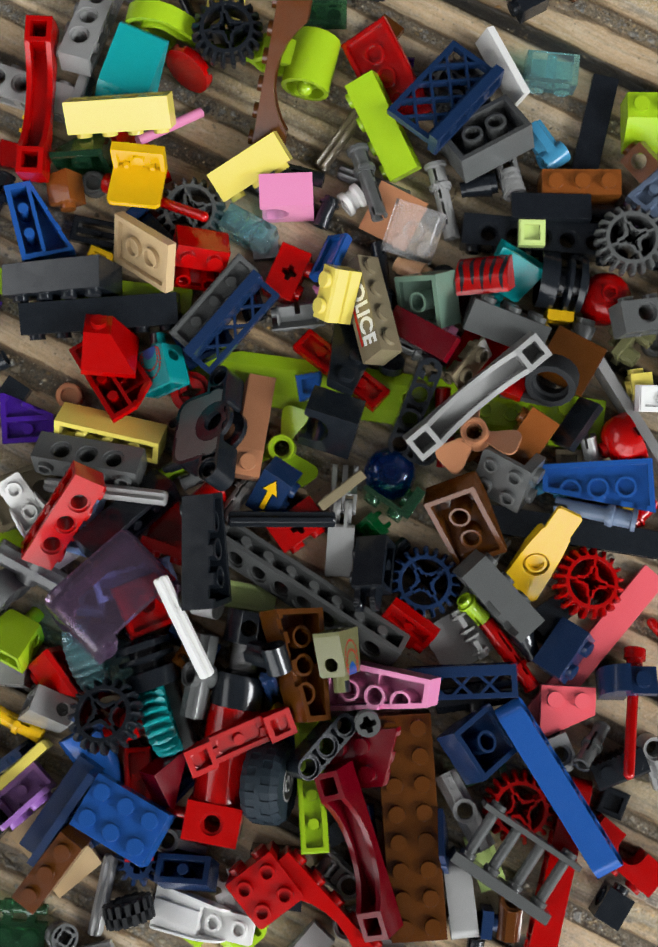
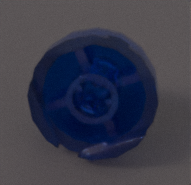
M389 448L375 451L368 458L364 467V475L367 477L364 480L367 489L374 496L383 500H395L404 497L412 489L416 480L414 463L403 457L402 453L397 452L401 451L397 448H394L396 451H392L393 453L390 452Z

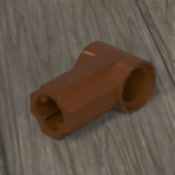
M498 894V928L495 938L506 943L520 942L523 910L511 902H506L505 898Z

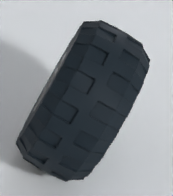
M280 740L272 744L269 741L246 753L240 775L239 797L242 813L252 823L279 826L287 821L291 815L297 796V778L290 776L286 770V761L295 750L288 742Z

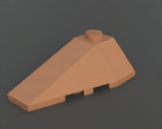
M250 373L244 383L242 410L240 413L246 418L248 428L244 439L235 448L237 449L235 478L254 482L259 480L276 378ZM232 424L228 432L224 435V440H227L232 436L235 430V424Z

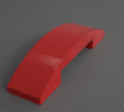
M284 706L229 725L201 739L182 752L194 779L219 768V763L269 741L274 744L298 733L289 707Z

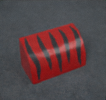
M512 254L460 259L457 263L455 274L456 296L509 292L515 287Z

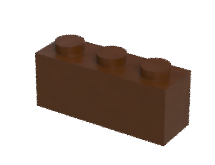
M68 824L57 835L11 898L33 915L45 903L91 842L92 838Z

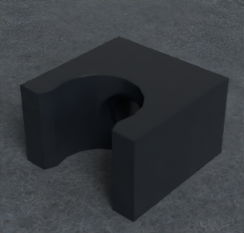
M315 385L304 412L309 417V420L302 428L297 443L348 460L366 401Z

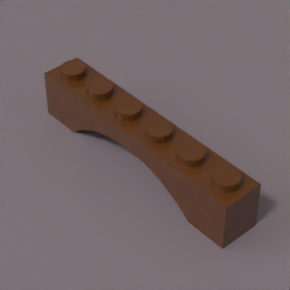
M272 0V8H276L274 20L270 19L268 23L267 36H270L271 39L269 48L265 47L263 51L262 64H266L264 75L260 74L257 91H260L261 95L260 101H255L252 118H256L255 129L250 128L248 144L253 145L270 133L277 131L286 145L288 127L282 117L278 103V70L289 42L298 30L309 21L313 0Z

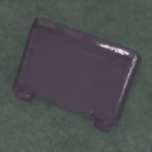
M124 529L116 533L54 587L45 598V607L57 626L101 665L117 651L118 640L115 635L155 598L163 603L153 584L156 578L168 575L177 595L182 590L179 581L130 531Z

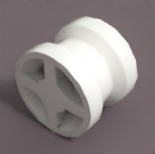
M355 183L351 184L349 190L345 193L340 192L337 194L340 205L350 217L356 214L358 208L367 206L363 191Z

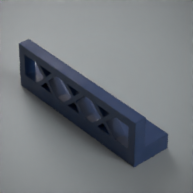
M253 269L183 349L184 353L211 375L279 299L280 294L265 283L262 276ZM260 288H263L271 295L265 304H254V295ZM241 310H251L252 319L247 324H237L236 315ZM234 329V339L230 344H219L220 333L223 330ZM216 349L217 359L210 367L199 359L206 350Z
M517 662L409 666L406 668V670L439 676L441 681L444 678H452L460 685L452 694H446L440 689L438 700L519 697ZM511 675L512 691L501 692L492 683L499 676ZM484 676H494V678L489 681ZM457 677L467 678L462 683ZM471 677H480L487 685L481 692L473 693L465 684ZM489 687H491L495 692H485V691H486ZM461 688H463L467 693H458V692L460 691Z
M81 753L19 843L32 853L27 861L32 867L36 865L57 835L66 826L83 801L98 773H102L105 769L84 753Z

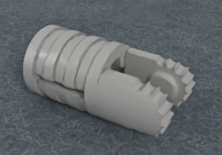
M516 157L509 161L510 167L504 169L502 164L495 168L502 188L503 198L506 202H511L510 196L512 192L527 193Z

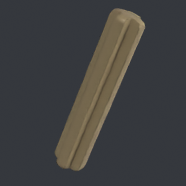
M355 108L352 109L315 160L316 166L325 172L329 169L359 126L356 119L359 116Z

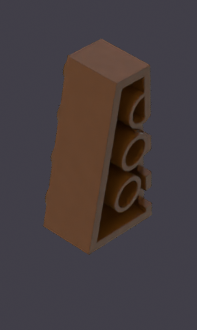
M323 607L274 609L258 612L267 643L277 640H283L286 643L292 670L288 674L277 677L284 706L289 707L294 722L305 723L331 720L328 678H321L319 675L312 635L324 631Z

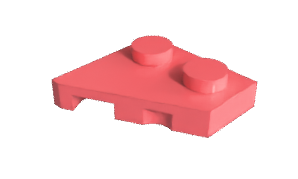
M540 684L538 725L546 737L595 716V687Z

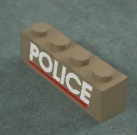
M357 254L345 265L362 272L352 315V323L362 363L384 366L402 352V347L378 257Z

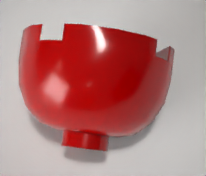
M602 272L592 275L590 277L588 293L580 311L583 314V318L596 321L595 325L597 326L611 325L608 308L617 304L619 298L631 296L629 285L622 277L614 273Z
M626 412L613 416L601 428L600 438L602 443L598 444V448L604 459L608 457L611 460L642 459L649 456L641 434L637 435L634 429L636 425Z

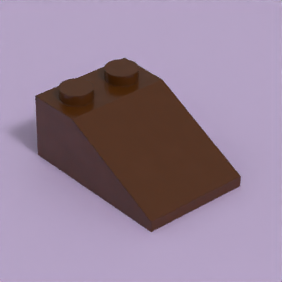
M476 470L426 488L423 505L456 566L475 549L482 554L488 552L492 557L507 552V546L488 494Z

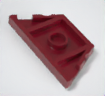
M401 726L380 728L375 736L369 738L363 737L355 731L354 735L327 766L352 760L361 788L383 787L387 785L391 773L390 765L394 761L396 753L394 746L397 736L401 733Z

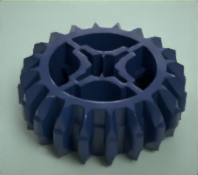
M428 546L423 547V554H419V549L414 547L413 557L407 551L403 552L406 558L405 562L399 558L395 560L401 567L399 570L397 568L393 569V573L397 574V576L393 578L392 583H396V587L392 588L391 593L398 592L399 596L397 598L403 600L415 611L420 610L419 614L425 617V610H429L430 617L434 618L436 617L435 608H438L440 613H445V608L442 606L444 602L450 607L453 606V602L448 597L449 595L458 597L459 594L451 590L452 586L460 587L461 583L452 582V577L457 576L453 572L451 573L449 569L456 564L454 561L449 562L447 565L444 563L448 558V554H443L439 559L437 557L439 549L435 548L432 555H429ZM429 560L437 564L439 568L431 573H426L418 566L416 561ZM409 566L414 575V582L407 589L403 590L402 577ZM419 574H424V578L435 575L428 582L429 590H424V587L412 590L420 582ZM445 575V589L439 598L434 584L438 578ZM422 591L430 598L432 603L419 605L408 597Z

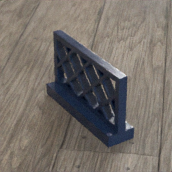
M453 40L387 109V114L428 144L427 150L436 155L501 86L504 69L497 64L492 68ZM454 51L462 57L463 62L449 63L448 57ZM478 68L484 73L481 77L469 78L468 69ZM464 69L465 78L451 79L450 70ZM434 71H446L447 79L432 80V73ZM466 85L467 92L464 95H453L452 86ZM433 87H448L449 96L434 97ZM418 88H429L430 97L416 98L415 91ZM450 103V110L448 112L436 113L435 104ZM431 104L432 113L418 114L417 105ZM413 105L412 115H403L397 110L401 106ZM433 120L434 127L427 133L419 127L418 121Z

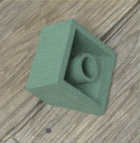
M455 269L394 277L398 306L441 329L461 323L459 298L456 296Z

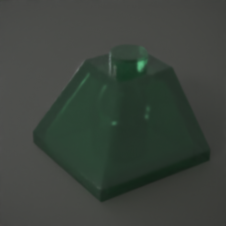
M102 133L93 134V137L78 139L76 137L49 152V158L58 170L67 168L82 175L89 171H99L101 173H112L113 171L110 153L111 141L109 137H103Z

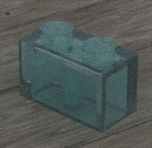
M528 50L524 61L523 79L530 93H553L558 97L573 95L578 84L580 55Z

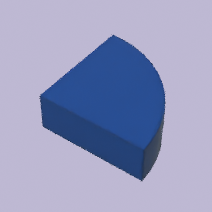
M322 372L295 375L300 403L309 400L314 386H321Z

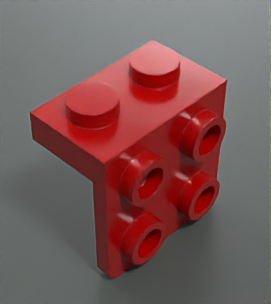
M177 502L151 525L147 536L142 535L139 545L146 548L144 551L146 554L160 558L162 553L171 557L169 562L182 566V517L180 514V502Z
M274 840L267 845L262 843L251 852L252 857L245 862L240 860L229 869L230 874L225 884L228 891L259 929L267 927L303 898V891L277 859L280 848Z

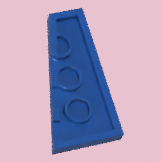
M653 458L544 464L542 467L545 469V474L542 478L543 492L656 513Z

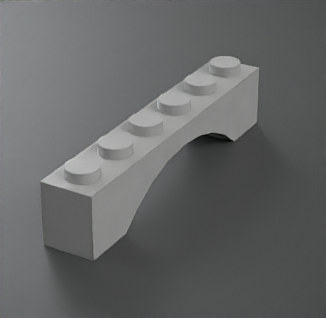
M527 332L402 437L423 462L484 405L509 386L535 370L553 355L552 352L535 332Z

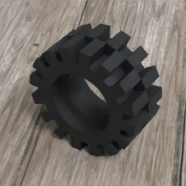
M150 891L134 892L131 895L126 894L123 897L110 900L102 906L106 930L111 932L114 930L120 931L121 929L126 930L132 926L136 927L138 924H144L147 920H151L156 916Z

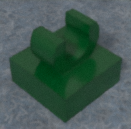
M371 511L355 526V529L362 536L384 535L389 532L388 528L391 526V523L387 522L383 525L378 519L382 514L381 511L375 513Z

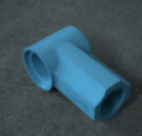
M541 120L531 123L535 146L532 151L536 155V162L541 170L558 169L570 161V153L561 141L556 142Z

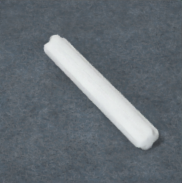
M162 575L156 578L153 584L199 678L206 679L214 674V669L186 611H182V603L169 576Z

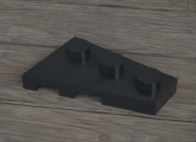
M333 323L327 386L345 395L352 396L369 364L362 363L353 324Z

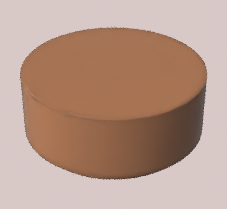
M64 383L56 391V401L61 407L64 402L81 405L83 402V391L74 383Z

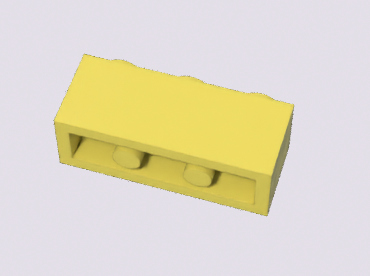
M274 131L208 173L207 176L223 202L231 199L234 203L246 195L244 189L250 185L254 189L259 187V174H269L272 171L281 173L290 167L287 162L293 158L277 131Z

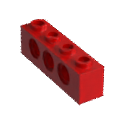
M72 462L22 541V560L48 570H52L57 562L62 561L66 553V547L70 541H75L73 536L79 532V527L83 521H87L90 518L94 504L97 500L100 501L106 492L102 472L79 462Z

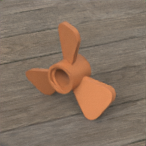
M479 410L461 426L460 434L462 437L443 444L435 451V455L450 473L457 475L463 471L471 451L480 452L490 445L505 455H513L519 448L522 435L518 430L489 431L485 421L480 418ZM474 431H482L478 438H470L471 433Z

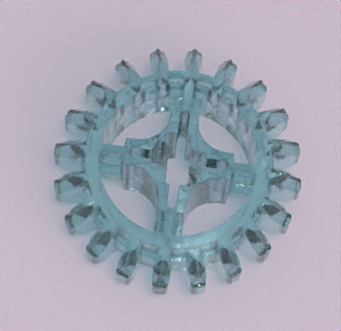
M88 620L69 624V626L63 628L61 635L65 659L68 662L72 676L82 691H84V685L94 688V680H99L103 684L105 678L112 679L105 650L96 649L98 634H88V624H91Z

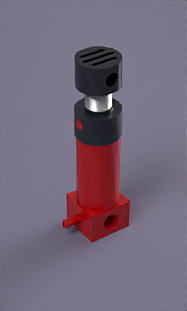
M236 607L228 608L223 640L233 642L234 646H232L233 651H231L229 668H217L218 680L214 688L211 689L210 707L204 738L263 711L265 691L257 673L258 666L246 662L243 655L247 643L253 640L267 643L258 611ZM248 620L254 621L257 625L255 635H251L245 630V624ZM247 751L219 763V768L197 777L194 790L187 800L186 807L176 805L175 809L166 807L167 810L177 815L176 817L184 819L180 839L236 849L244 820L240 807L239 789L242 765ZM210 815L216 816L220 822L212 821Z

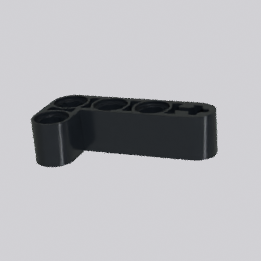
M430 354L424 355L419 359L388 436V448L392 454L422 466L434 463L436 460L435 452L422 462L408 444L398 448L393 445L392 441L396 437H402L424 419L442 374V366L439 359ZM430 362H433L436 371L429 372L428 382L422 380L425 376L423 365H429ZM416 387H424L427 390V394L422 399H416L413 397L412 391ZM406 412H414L417 415V419L409 424L403 421L402 416Z

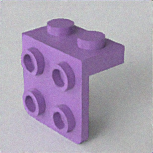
M37 760L0 791V808L9 818L0 826L2 832L8 827L13 831L33 814L30 809L35 811L48 801L53 794L51 790L57 784Z

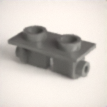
M313 301L300 302V311L296 312L294 303L276 305L275 308H271L273 331L287 332L292 329L301 328L315 329L325 326V322L313 316Z

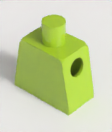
M33 606L25 615L10 609L0 616V662L22 674L27 669L45 638L42 627L39 624L45 615L39 608Z

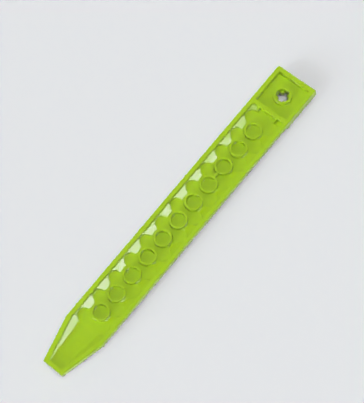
M246 351L231 352L220 365L227 367L241 378L244 383L250 373L276 378L271 408L281 410L287 405L305 410L309 400L300 403L295 375L319 371L304 359ZM215 358V359H213V360H211V361H209V362H207V363H205V364L210 367L211 364H212L217 358ZM200 366L191 370L206 376L209 381L210 375ZM367 368L366 372L390 390V395L374 412L364 407L361 421L393 425L412 374L402 373L396 377H388L379 370ZM322 373L320 387L336 391L327 386V376ZM424 376L422 380L428 382L427 376ZM441 378L436 386L451 387V395L458 390L454 382L449 385ZM416 387L412 391V395L416 399H422L427 394V390L424 387ZM435 391L424 418L435 409ZM498 394L480 409V418L485 421L489 431L512 430L517 424L515 418L523 407L527 409L531 403L499 397L500 394ZM574 396L570 402L562 406L546 407L536 404L531 405L555 420L558 424H561L579 397ZM586 398L599 403L604 408L588 431L589 437H591L590 433H596L597 444H600V432L604 425L606 401ZM406 412L402 419L410 424L416 421L417 415L414 412ZM460 428L454 434H460ZM551 440L545 445L546 447L565 449L555 445ZM581 443L579 444L577 449H582Z

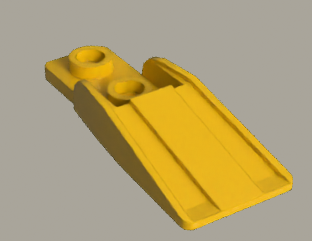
M558 506L545 525L540 523L531 531L505 570V573L514 581L513 586L517 590H521L532 602L536 601L563 557L571 536L582 522L580 514L563 506Z

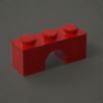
M598 812L596 818L618 852L619 845L626 834L601 812ZM640 848L633 857L621 858L623 866L611 873L616 877L620 873L627 879L624 884L636 895L642 892L649 898L658 887V861L643 848Z

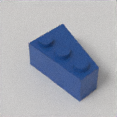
M31 181L4 185L22 262L76 257L74 247L62 232L61 227L49 212L48 207Z

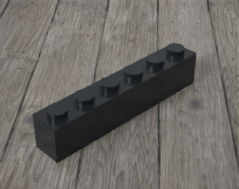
M178 292L18 303L20 332L22 336H30V341L46 340V335L56 334V339L72 338V333L81 332L83 337L86 314L114 316L128 329L134 328V333L150 332L149 327L159 326L160 331H170L182 318L180 293Z

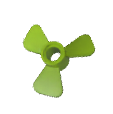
M287 405L282 410L281 434L271 438L268 444L265 443L262 463L275 456L279 457L303 473L298 481V484L301 485L300 488H303L313 481L319 473L316 466L296 455L297 446L293 441L294 437L307 423L309 417L304 414L305 410ZM285 441L289 445V451L286 455L279 456L276 453V446L278 443Z

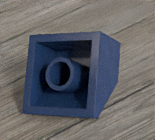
M490 703L483 705L453 723L436 738L466 785L486 781L517 752Z

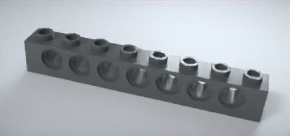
M228 521L225 523L229 567L292 608L323 607L325 630L358 626L359 652L377 664L387 666L394 664L411 637L409 634L377 613L372 612L366 606L364 612H355L354 598L247 528L230 527Z

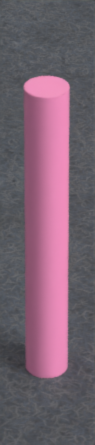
M199 107L176 117V124L169 129L170 132L203 118V109ZM148 130L141 135L135 136V141L137 144H146L167 133L154 134L153 130Z

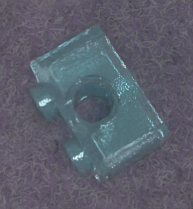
M232 202L218 224L220 231L228 233L231 241L252 252L255 251L265 258L276 240L279 239L276 226Z

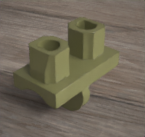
M611 326L608 332L612 338L608 341V344L614 347V349L611 351L613 357L610 362L616 366L621 362L633 368L638 362L641 353L632 347L637 342L648 349L656 340V335L614 340Z

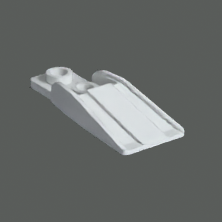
M14 472L0 481V494L9 505L11 517L21 535L25 538L46 505V502L36 491L33 492L19 472ZM66 552L62 561L57 562L54 567L60 570L80 555Z
M157 885L153 904L156 916L150 920L149 927L151 929L198 942L223 943L228 941L247 947L252 945L256 925L248 915L234 912L231 908L187 891L163 889Z

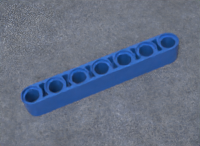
M521 697L514 698L495 709L499 722L594 875L599 879L623 866L622 859Z

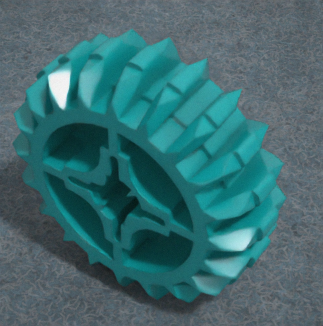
M164 685L139 693L137 700L142 701L144 704L139 711L145 714V718L141 719L149 744L152 745L156 755L161 758L171 757L183 751L182 740Z

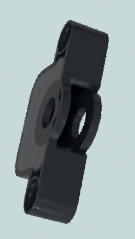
M223 365L218 366L209 377L207 392L185 401L180 407L177 417L169 421V427L175 428L174 439L167 442L165 447L169 451L172 450L173 461L168 462L162 467L164 473H172L184 469L195 477L199 476L200 479L218 491L227 490L234 482L237 449L235 448L244 439L248 428L246 418L240 413L242 410L244 382ZM235 424L232 436L224 440V435L228 432L231 425Z

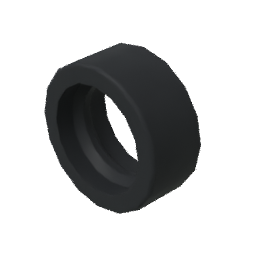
M553 354L535 370L526 375L525 388L533 400L542 405L562 406L570 402L574 397L580 374L577 366L570 359L562 355ZM547 371L557 373L567 381L568 385L557 389L548 387L540 382L537 374Z

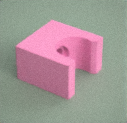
M312 172L259 174L260 210H262L263 223L314 221Z

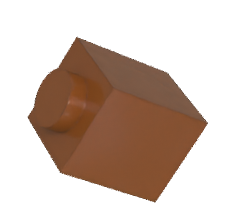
M67 168L50 173L49 183H46L49 206L68 213L75 211L76 207L86 204L82 174Z

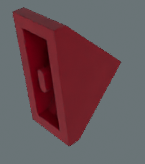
M180 751L171 757L161 758L158 756L139 771L152 800L161 806L175 809L186 762L183 752Z

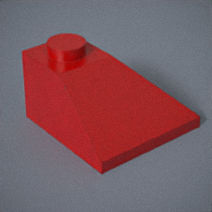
M86 314L83 329L81 374L135 379L139 337L114 316Z
M61 645L47 648L28 665L31 671L29 673L30 678L36 685L41 684L72 697H76L75 694L86 693L84 685H88Z

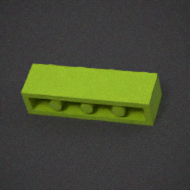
M371 70L345 85L348 92L345 98L351 109H356L359 116L356 121L363 133L366 132L370 139L368 145L373 156H378L382 164L379 166V170L383 178L396 183L422 169L403 125L387 114V109L392 105V102L379 74Z

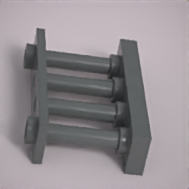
M483 798L481 804L488 810V813L467 846H462L460 850L453 845L448 853V857L452 863L546 926L552 917L546 908L548 905L546 901L568 866L580 873L582 867L576 861L578 856L566 847H563L562 850L558 849L505 813L507 808L500 802L493 799L490 803ZM500 818L512 828L491 861L482 865L475 860L477 857L475 853L496 820ZM523 834L534 841L535 845L514 878H509L506 881L498 876L500 874L499 868L520 835ZM547 850L559 858L537 895L533 894L532 897H529L522 892L524 889L522 885L543 852Z

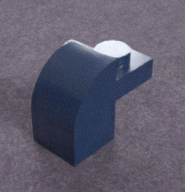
M631 663L612 664L599 668L595 673L597 700L624 701L628 696L658 695L657 670L655 666H631Z

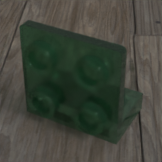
M365 484L362 488V493L365 495L363 500L375 508L380 505L386 509L385 515L396 523H399L400 520L406 522L426 494L418 486L414 492L408 489L399 503L403 507L401 509Z

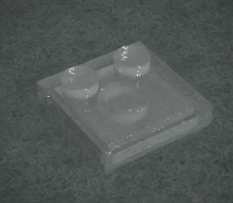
M397 198L380 249L431 265L447 214Z

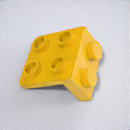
M112 141L110 153L113 171L107 193V202L110 205L158 209L161 204L168 169L165 146Z

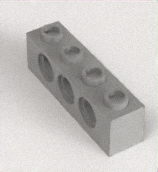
M80 0V2H76L71 22H67L63 40L59 41L56 47V56L59 58L61 70L88 77L92 76L124 0Z
M0 61V78H5L0 83V103L25 111L26 91L20 92V90L26 86V70L19 65L12 64L8 66ZM65 80L56 81L54 121L63 124L66 123L62 102L71 98L74 90V85Z

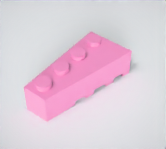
M360 660V671L349 676L350 692L334 693L333 679L328 678L330 711L428 708L438 704L441 677L363 660Z

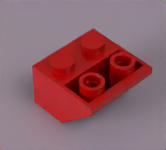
M176 224L172 240L176 242L174 287L205 291L228 264L231 254L229 235L225 232Z

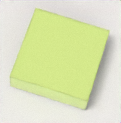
M519 219L517 248H544L546 220Z

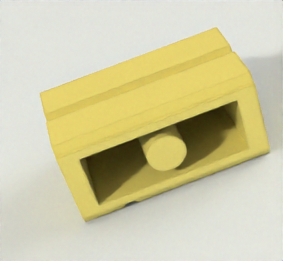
M324 264L323 271L319 274L318 278L320 285L318 295L313 301V316L327 323L350 325L362 272L346 266Z

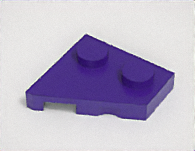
M0 393L2 444L37 442L41 431L54 433L55 414L8 394Z

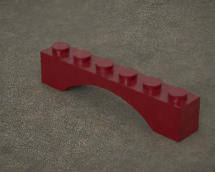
M353 761L329 765L314 781L321 803L329 810L338 823L350 852L356 881V916L364 942L389 940L404 924Z

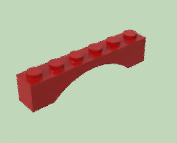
M26 15L25 18L26 103L22 131L17 144L15 172L23 182L30 180L37 183H49L58 60L56 47L59 42V28L53 16Z
M286 845L279 852L277 859L303 891L301 901L312 904L330 916L345 933L351 947L383 946L381 941L364 942L356 912L352 911L350 913L343 906L345 901L336 890L331 892L324 885L326 883L325 878L317 869L312 871L305 864L307 859L304 855H301V851L298 848L293 850L289 845Z

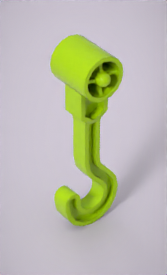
M134 0L129 3L125 22L170 41L167 52L176 44L177 39L195 48L196 43L192 40L194 32H192L191 28L192 23H196L194 17L176 6L160 0ZM303 26L289 42L281 59L278 76L282 77V88L287 93L303 100L322 101L327 99L341 47L340 40L329 31L318 27ZM225 29V34H227L228 41H230V31ZM267 33L263 34V41L259 42L260 50L254 51V59L246 57V62L251 63L260 72L264 73L266 64H262L263 51L265 47L269 48L271 39L270 36H267ZM244 37L243 40L238 41V42L235 44V47H237V46L240 45L242 42H244V40L246 39V37ZM216 44V45H215V46H217V47H219V48L226 49V48H225L223 45H221V44Z

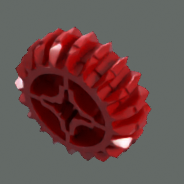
M581 547L578 551L575 549L569 551V556L563 555L561 558L562 563H559L556 568L559 573H554L551 578L557 580V583L553 584L551 588L554 590L558 589L559 594H556L554 599L563 600L560 608L565 609L569 607L568 615L573 616L578 613V619L582 620L588 617L589 620H594L597 618V615L601 618L607 615V611H613L615 609L613 603H620L621 599L617 594L623 593L624 589L618 586V583L623 582L624 578L617 577L616 573L621 568H613L612 565L615 559L610 558L606 560L607 552L597 553V548L587 550L586 547ZM579 562H584L585 565L581 569L580 575L572 576L573 568ZM598 570H599V572L601 573L603 579L600 578V576H599V574H598ZM571 586L578 592V598L574 595ZM604 591L601 599L595 605H590L595 592Z
M511 769L510 778H508L505 772L500 773L503 779L500 783L496 778H493L492 782L496 787L493 789L487 786L485 790L491 797H482V800L484 798L491 803L495 799L499 802L500 797L506 791L508 802L504 805L507 808L505 813L512 818L520 819L522 824L533 832L537 833L539 831L541 835L545 836L547 833L542 827L544 824L552 827L553 823L547 817L556 816V812L549 809L552 806L533 775L531 774L528 778V771L522 769L520 777H518L517 771ZM514 786H528L537 793L533 795H519ZM514 796L522 804H525V806H522L524 808L522 810L524 818L520 812L513 809V807L516 808ZM540 802L538 815L531 821L530 812ZM482 808V813L486 815L488 810ZM498 818L491 831L494 835L501 831L500 839L503 841L512 827L504 824ZM521 834V843L527 845V837Z

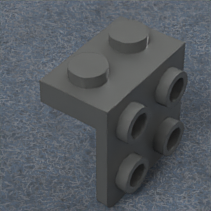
M486 447L482 452L476 472L491 500L518 513L526 503L531 504L538 492L535 486L545 474V469L542 467L546 457L536 453L523 465L491 447Z

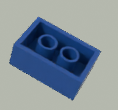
M98 773L69 824L141 868L149 866L177 815L112 776Z

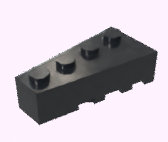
M100 254L2 264V296L12 299L15 304L29 303L32 300L44 302L60 299L71 300L123 296L122 266Z

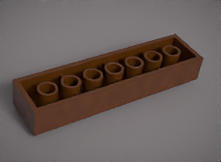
M428 709L377 713L381 723L380 728L401 726V733L397 736L394 746L396 753L394 761L390 765L391 773L388 784L380 787L385 865L404 924L391 937L392 943L448 940L443 871L438 856V805L431 713Z

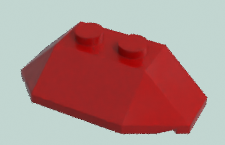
M82 342L68 349L80 369ZM138 360L135 379L84 375L113 423L137 410L153 384Z

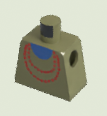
M358 626L332 628L312 634L320 677L333 679L334 693L350 692L349 676L360 671Z

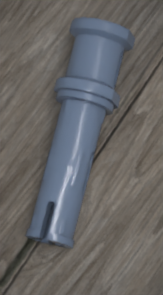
M556 496L555 503L567 505V509L580 514L582 518L604 522V525L607 527L617 526L627 528L631 532L635 531L639 512L637 509H622L613 504L602 506Z

